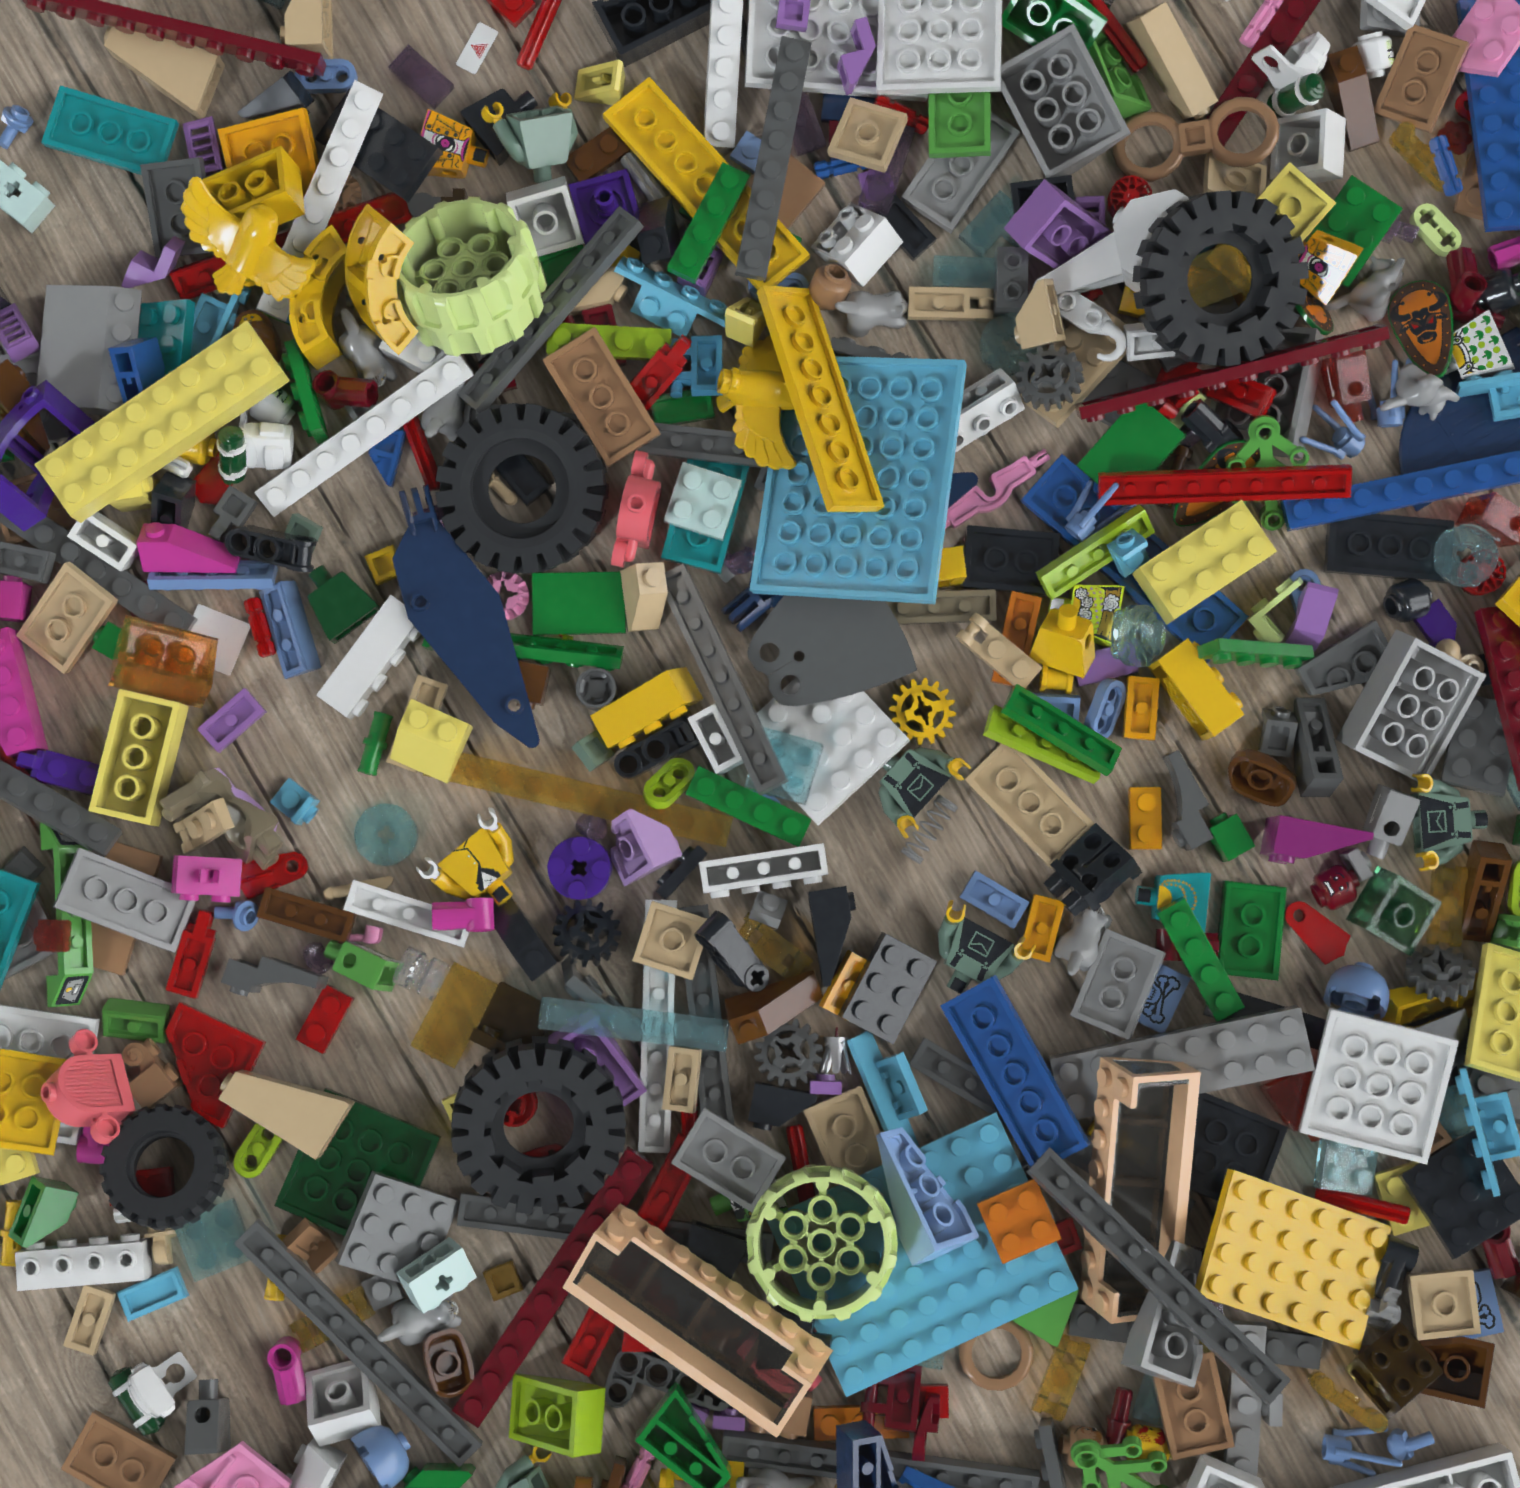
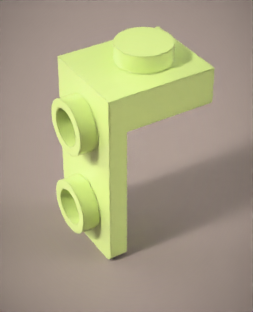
M1289 577L1275 589L1278 594L1268 601L1264 597L1251 608L1254 614L1251 615L1248 621L1254 626L1255 630L1253 633L1259 641L1280 643L1285 637L1266 613L1304 582L1300 577L1295 581H1292Z

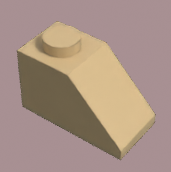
M610 266L569 315H581L583 310L607 304L613 306L615 302L620 303L629 289L626 286L628 284L627 278L614 272L615 268Z
M1053 279L1037 280L1015 318L1014 335L1017 343L1021 344V349H1032L1066 340Z
M664 562L638 563L621 570L628 632L659 629L668 594Z

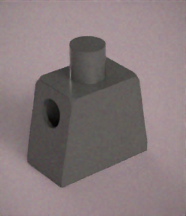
M218 1379L199 1380V1399L187 1402L185 1455L213 1454L228 1451L231 1449L229 1398H218ZM207 1409L210 1410L211 1414L209 1419L206 1415Z

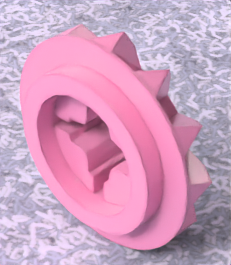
M501 571L491 574L487 580L498 593H501L502 583H504L508 592L517 594L507 599L506 608L503 605L506 620H512L521 615L529 602V590L525 581L516 573Z

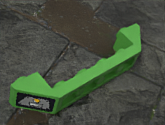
M40 822L41 850H53L56 900L77 849L82 848L87 851L88 849ZM56 909L58 975L46 976L47 1006L80 1005L94 973L92 924L88 920Z

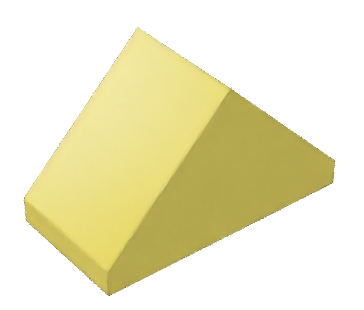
M614 60L578 69L574 99L606 105H614L622 99L625 83L623 61Z
M745 297L726 308L725 332L726 337L753 348L767 323L760 302Z

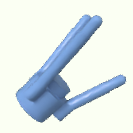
M1408 358L1406 364H1412V361ZM1397 360L1392 361L1390 398L1397 396L1395 388L1398 380ZM1363 374L1361 379L1370 407L1371 420H1377V427L1381 428L1402 426L1403 419H1405V405L1387 411H1380V407L1377 408L1366 374Z
M1336 400L1331 401V405L1347 428L1341 427L1331 416L1314 404L1312 409L1335 430L1332 436L1335 447L1304 436L1300 437V442L1334 454L1340 460L1345 455L1349 458L1357 456L1364 448L1366 436L1357 429Z
M1092 480L1087 482L1073 510L1065 518L1068 521L1065 529L1078 541H1084L1136 506L1125 505L1100 524L1094 526L1097 523L1094 516L1119 487L1118 483H1113L1089 512L1082 510L1079 513L1093 486Z
M1386 1425L1345 1430L1332 1428V1435L1324 1434L1322 1459L1328 1460L1329 1464L1340 1465L1369 1476H1375L1376 1472L1347 1460L1354 1458L1396 1467L1403 1466L1402 1461L1352 1451V1442L1345 1438L1387 1432L1389 1428Z

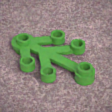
M1261 415L1253 419L1249 424L1248 434L1250 438L1235 456H1231L1226 461V468H1230L1235 462L1241 463L1240 468H1246L1245 462L1258 448L1260 459L1253 467L1286 466L1273 457L1272 445L1289 455V459L1294 466H1305L1309 461V454L1305 447L1296 446L1280 434V426L1275 418L1269 415ZM1262 428L1270 429L1269 434L1266 436L1259 435V431ZM1296 453H1304L1303 459L1299 461L1293 459ZM1264 500L1265 506L1259 512L1262 526L1270 531L1281 528L1285 521L1278 501ZM1273 515L1279 517L1275 523L1268 522V518Z
M1136 1436L1125 1437L1122 1444L1100 1445L1097 1441L1082 1439L1075 1442L1071 1447L1072 1460L1077 1467L1083 1469L1082 1488H1101V1478L1095 1473L1096 1467L1106 1472L1108 1488H1121L1120 1481L1131 1488H1169L1163 1484L1154 1486L1134 1474L1138 1472L1163 1473L1166 1471L1167 1457L1161 1451L1149 1453L1147 1459L1113 1461L1108 1458L1117 1456L1139 1457L1142 1454V1442Z

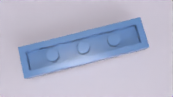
M240 560L236 573L149 572L147 582L149 590L164 591L182 589H274L278 567L277 565L256 560Z

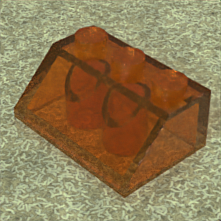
M125 615L112 660L108 686L202 708L213 684L218 638Z

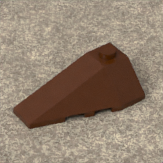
M1463 1336L1417 1340L1444 1371L1421 1394L1485 1409L1495 1344ZM1362 1345L1360 1350L1358 1351V1355L1361 1354L1370 1345Z

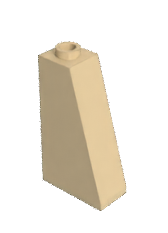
M1166 2L1145 10L1122 25L1147 59V67L1182 119L1194 117L1195 120H1198L1211 112L1209 106L1216 103L1218 99Z
M114 26L107 28L104 35V46L113 58L197 119L205 118L225 67L220 56L211 54L197 46H194L192 49L185 48L169 39L155 41L143 33L134 31V34H126L120 32Z
M243 1069L236 1071L234 1074L229 1073L220 1086L223 1092L219 1097V1100L315 1160L323 1155L355 1103L349 1098Z

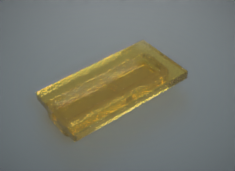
M1224 244L1196 255L1192 261L1188 272V289L1192 299L1200 308L1250 289L1251 279L1246 267L1247 263L1237 248Z
M454 962L410 1046L429 1055L432 1059H437L455 1069L470 1041L469 1037L473 1029L478 1026L498 984L483 977L478 972H474Z

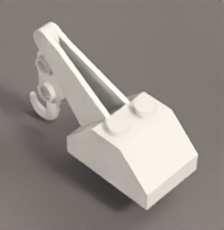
M1176 189L1131 199L1125 208L1122 206L1116 212L1112 221L1114 224L1113 233L1037 279H1053L1062 318L1087 333L1106 335L1115 340L1116 349L1110 354L1098 353L1097 359L1107 362L1118 359L1126 349L1127 339L1124 332L1112 322L1101 306L1080 293L1125 282V285L1134 292L1140 291V282H1132L1134 266H1141L1143 259L1136 254L1141 241L1151 238L1152 234L1148 229L1159 217H1166L1168 215L1166 209L1178 201L1189 200L1188 196Z

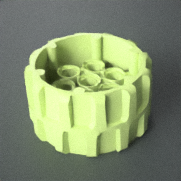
M468 197L466 200L442 201L433 205L434 208L419 217H412L405 224L403 234L413 241L414 244L402 264L400 276L397 280V295L407 318L419 331L416 334L418 340L427 347L436 346L444 350L446 355L458 357L461 354L480 353L485 355L493 353L495 348L511 340L515 342L524 336L523 331L534 318H539L544 308L541 293L546 291L547 283L530 230L523 220H516L513 209L502 202L495 204L483 201L480 197Z
M811 1164L778 1178L761 1196L747 1224V1266L750 1274L755 1276L757 1282L767 1295L766 1300L773 1306L779 1305L798 1315L800 1321L811 1323L813 1319L837 1318L839 1321L849 1319L852 1313L860 1310L871 1301L875 1302L881 1296L893 1268L896 1267L898 1239L896 1223L891 1210L877 1187H874L864 1178L854 1173L853 1170L846 1167ZM816 1182L819 1194L815 1195L809 1202L807 1213L799 1209H791L785 1213L779 1210L780 1206L775 1201L780 1196L799 1185ZM829 1183L840 1184L859 1194L869 1204L867 1212L861 1215L856 1211L848 1210L839 1214L837 1212V1202L832 1196L827 1194ZM820 1200L829 1202L832 1206L831 1214L825 1218L818 1217L813 1209L816 1202ZM791 1216L799 1217L803 1222L801 1232H789L785 1226L786 1219ZM849 1217L855 1218L860 1224L859 1231L853 1235L844 1233L841 1228L842 1221ZM775 1218L780 1221L779 1230L781 1234L790 1240V1243L783 1246L777 1262L774 1260L767 1262L762 1246L763 1225L765 1219L773 1220ZM879 1221L884 1236L883 1253L879 1265L876 1263L868 1265L864 1263L862 1249L854 1244V1242L863 1236L865 1223H877ZM820 1233L828 1235L831 1239V1246L824 1251L816 1249L813 1244V1238ZM796 1249L800 1251L803 1257L800 1265L790 1266L787 1264L784 1257L788 1250ZM846 1251H853L859 1256V1263L853 1268L845 1267L841 1262V1255ZM821 1266L827 1268L831 1274L829 1281L823 1284L817 1283L812 1276L813 1270ZM782 1269L789 1274H797L803 1270L807 1272L806 1277L809 1286L817 1291L815 1300L804 1298L787 1289L775 1277L776 1273ZM840 1271L847 1276H853L859 1272L866 1275V1284L854 1293L839 1299L828 1300V1295L825 1291L834 1285L837 1272Z

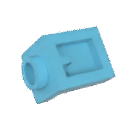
M1133 528L1120 534L1115 540L1107 544L1119 573L1124 577H1127L1150 560L1145 549L1148 546L1147 540Z
M291 778L286 780L270 801L273 806L288 816L296 825H302L303 822L308 824L317 814L319 809L316 806L320 802V800Z

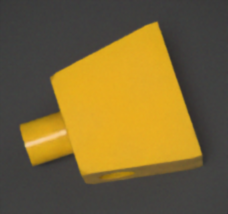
M1064 604L1060 606L1059 610L1055 608L1050 609L1038 631L1029 657L1036 663L1084 678L1095 659L1093 623L1089 619L1077 616L1078 609L1071 604Z

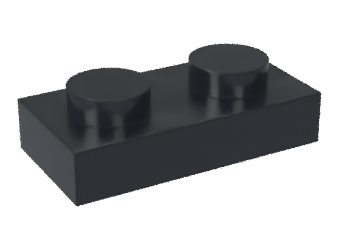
M699 845L695 849L689 846L682 853L683 855L677 859L681 862L674 872L668 869L656 882L660 886L656 892L665 900L699 865V862L708 855Z

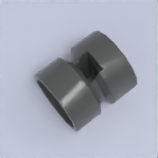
M590 668L582 672L575 686L576 695L581 703L589 710L596 712L616 701L619 694L618 685L612 675L601 668Z

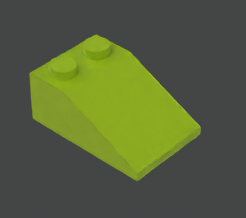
M520 1373L514 1374L509 1438L572 1458L601 1453L606 1388L582 1381Z

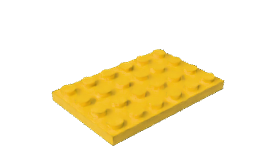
M1227 1169L1195 1288L1209 1300L1360 1350L1369 1317L1366 1315L1367 1308L1371 1303V1299L1374 1298L1376 1279L1381 1266L1380 1260L1385 1255L1389 1241L1388 1235H1390L1392 1228L1387 1224L1236 1170Z

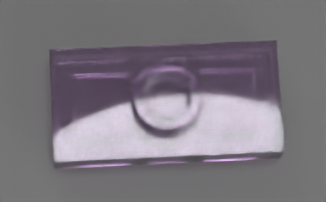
M409 44L388 66L394 75L434 110L455 88L450 80Z

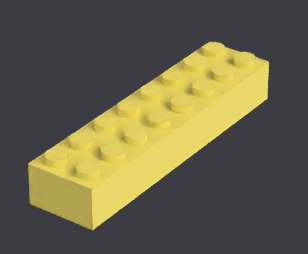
M245 321L34 465L68 514L81 523L290 380L250 323Z

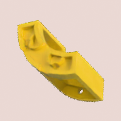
M367 204L354 223L348 239L345 254L346 285L351 301L361 319L395 353L400 355L419 332L407 318L397 295V280L400 276L401 267L414 242ZM360 237H364L362 243H358ZM380 254L384 255L382 260H378ZM363 299H365V305L362 304Z
M333 225L323 230L303 252V258L314 259L315 256H319L316 260L317 264L311 273L310 281L304 286L303 290L299 294L293 293L292 297L289 298V320L293 335L300 350L316 370L321 369L343 355L335 338L333 317L337 300L346 286V245Z

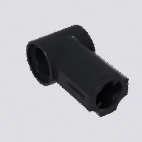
M1201 398L1193 401L1181 415V420L1202 439L1204 447L1210 454L1228 441L1244 440L1242 433L1231 421L1221 419Z
M1388 1235L1389 1241L1385 1255L1380 1260L1381 1266L1376 1279L1374 1296L1382 1299L1388 1287L1401 1291L1407 1273H1410L1417 1263L1419 1256L1418 1246Z

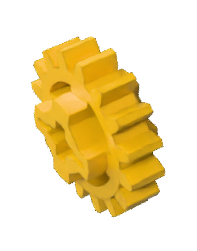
M923 678L921 685H917V682L911 679L909 689L901 685L899 690L902 695L893 694L891 698L897 705L888 708L889 712L896 715V717L891 719L894 724L898 723L899 729L907 734L906 736L909 740L913 737L916 738L917 746H921L925 738H927L930 745L934 744V735L943 739L946 735L942 729H952L953 727L948 718L956 716V712L949 710V707L955 703V700H946L945 698L949 690L945 689L940 692L938 690L939 682L936 681L932 686H929L927 678ZM923 692L931 693L938 700L933 702L925 698ZM910 695L912 705L910 709L902 712L903 702ZM918 703L922 704L923 708H929L930 710L926 715V721L923 720L921 715L916 716L914 714L918 709ZM943 712L940 724L934 729L932 720L935 714ZM912 722L920 726L922 732L912 730L906 723Z

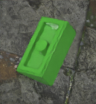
M109 998L102 1009L103 1036L140 1041L151 1038L157 1043H165L167 1038L165 1030L169 1023L170 1005Z

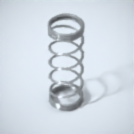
M937 795L936 800L933 802L944 815L931 810L926 811L929 818L936 825L920 821L921 827L930 836L917 831L912 832L913 836L924 847L912 842H906L907 848L903 847L901 849L903 854L918 864H921L924 859L916 854L908 844L925 851H930V849L915 833L937 841L936 837L922 823L939 830H944L929 812L951 820L936 802L941 803L953 812H956L958 809L954 803L941 795Z

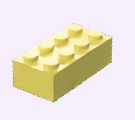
M1240 500L1141 565L1132 575L1165 624L1168 625L1268 559L1277 550L1245 503Z
M119 689L88 811L159 827L163 810L160 800L165 798L168 793L189 709L188 705Z

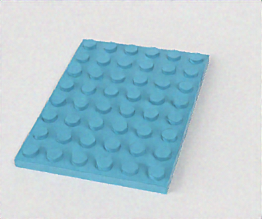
M835 356L885 506L878 512H827L795 410H781V431L785 443L797 464L793 469L781 468L773 470L769 467L767 469L750 591L753 594L935 604L967 364L965 360Z
M997 1112L919 1147L926 1157L925 1165L935 1177L940 1175L946 1182L943 1188L954 1201L959 1199L965 1206L979 1237L936 1259L912 1266L897 1232L896 1267L893 1268L881 1296L875 1302L871 1301L860 1310L852 1313L849 1319L839 1321L837 1318L815 1319L814 1327L818 1333L832 1334L831 1349L833 1352L829 1356V1360L846 1397L1079 1289L1057 1241L1002 1264L976 1203L1024 1183L1028 1179ZM883 1165L859 1175L879 1189L894 1218ZM840 1184L827 1190V1194L832 1196L837 1202V1212L839 1214L848 1210L856 1211L861 1215L867 1212L868 1202L855 1191ZM813 1197L789 1207L788 1210L799 1209L807 1213L809 1202ZM820 1200L814 1204L813 1209L818 1217L825 1218L831 1214L832 1206L829 1202ZM791 1216L786 1219L785 1226L789 1232L799 1233L803 1229V1222L799 1217ZM849 1217L842 1221L841 1228L844 1233L853 1235L859 1231L860 1224L855 1218ZM775 1218L767 1220L781 1251L783 1246L790 1243V1240L781 1234L779 1230L780 1221ZM879 1221L877 1223H865L863 1236L854 1242V1244L862 1249L864 1263L868 1265L870 1263L879 1265L882 1257L884 1236ZM820 1233L813 1238V1244L816 1249L824 1251L831 1246V1239L828 1235ZM791 1249L785 1253V1261L790 1266H798L802 1263L803 1257L800 1251ZM846 1251L841 1255V1262L845 1267L853 1268L859 1263V1256L853 1251ZM822 1266L815 1268L812 1272L813 1279L817 1283H826L831 1278L829 1270ZM803 1270L800 1273L791 1274L800 1295L804 1298L815 1300L817 1291L809 1286L806 1277L807 1272ZM840 1271L837 1272L834 1285L825 1291L828 1295V1300L839 1299L854 1293L866 1284V1275L859 1272L853 1276H847Z

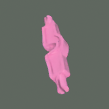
M1042 449L1029 459L1027 456H1023L1011 465L990 475L989 482L995 491L993 497L986 496L978 486L972 488L948 509L945 529L949 526L955 529L978 513L992 512L1001 507L1008 500L1014 489L1034 477L1036 468L1050 460V456L1046 455V450Z

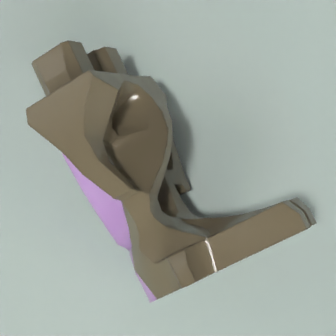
M214 768L206 772L199 771L191 782L160 800V804L163 807L162 816L172 822L190 811L199 810L213 800L224 798L235 826L224 834L236 852V856L246 864L255 860L262 870L278 861L279 855L276 851L282 847L283 841L276 834L277 817L266 812L246 792L235 788L220 768Z

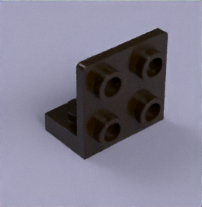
M500 982L479 1025L473 1029L469 1040L489 1050L496 1048L498 1052L505 1050L506 1042L521 1038L523 1044L532 1043V1036L544 1035L556 1008L517 988Z
M1401 1322L1390 1328L1344 1368L1388 1420L1444 1373L1439 1364Z

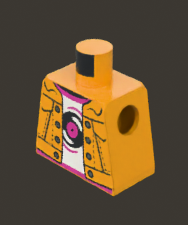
M427 110L420 135L443 151L427 176L464 179L469 164L486 168L489 150L475 146L476 136L473 129L433 110Z
M1316 230L1308 242L1303 241L1306 251L1298 255L1299 262H1308L1309 278L1300 279V284L1305 289H1308L1321 303L1327 305L1364 248L1323 231Z

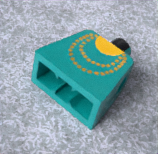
M1211 873L1156 875L1154 887L1137 886L1135 904L1152 906L1151 919L1160 921L1155 911L1183 896L1203 932H1205Z

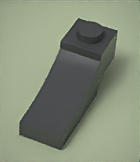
M1176 750L1162 757L1172 778L1176 795L1177 817L1176 821L1171 823L1174 828L1171 834L1180 848L1184 846L1185 850L1189 851L1213 839L1210 830L1198 811L1208 806L1209 803L1179 750Z
M262 956L259 965L241 959L229 958L221 983L230 985V992L247 997L249 992L260 993L263 986L278 983H295L315 989H325L329 977L274 957Z

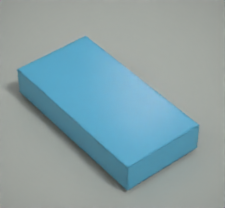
M178 1266L116 1292L128 1322L189 1296Z

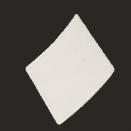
M198 604L193 615L198 620L181 643L177 654L229 676L251 628L250 624Z

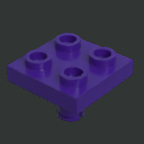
M628 169L568 185L585 245L619 206L639 220L640 212Z

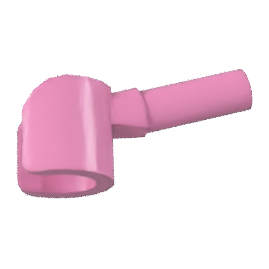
M366 925L364 935L351 934L349 941L378 944L382 939L383 928Z

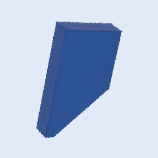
M399 429L368 451L388 487L392 488L407 436L405 431Z

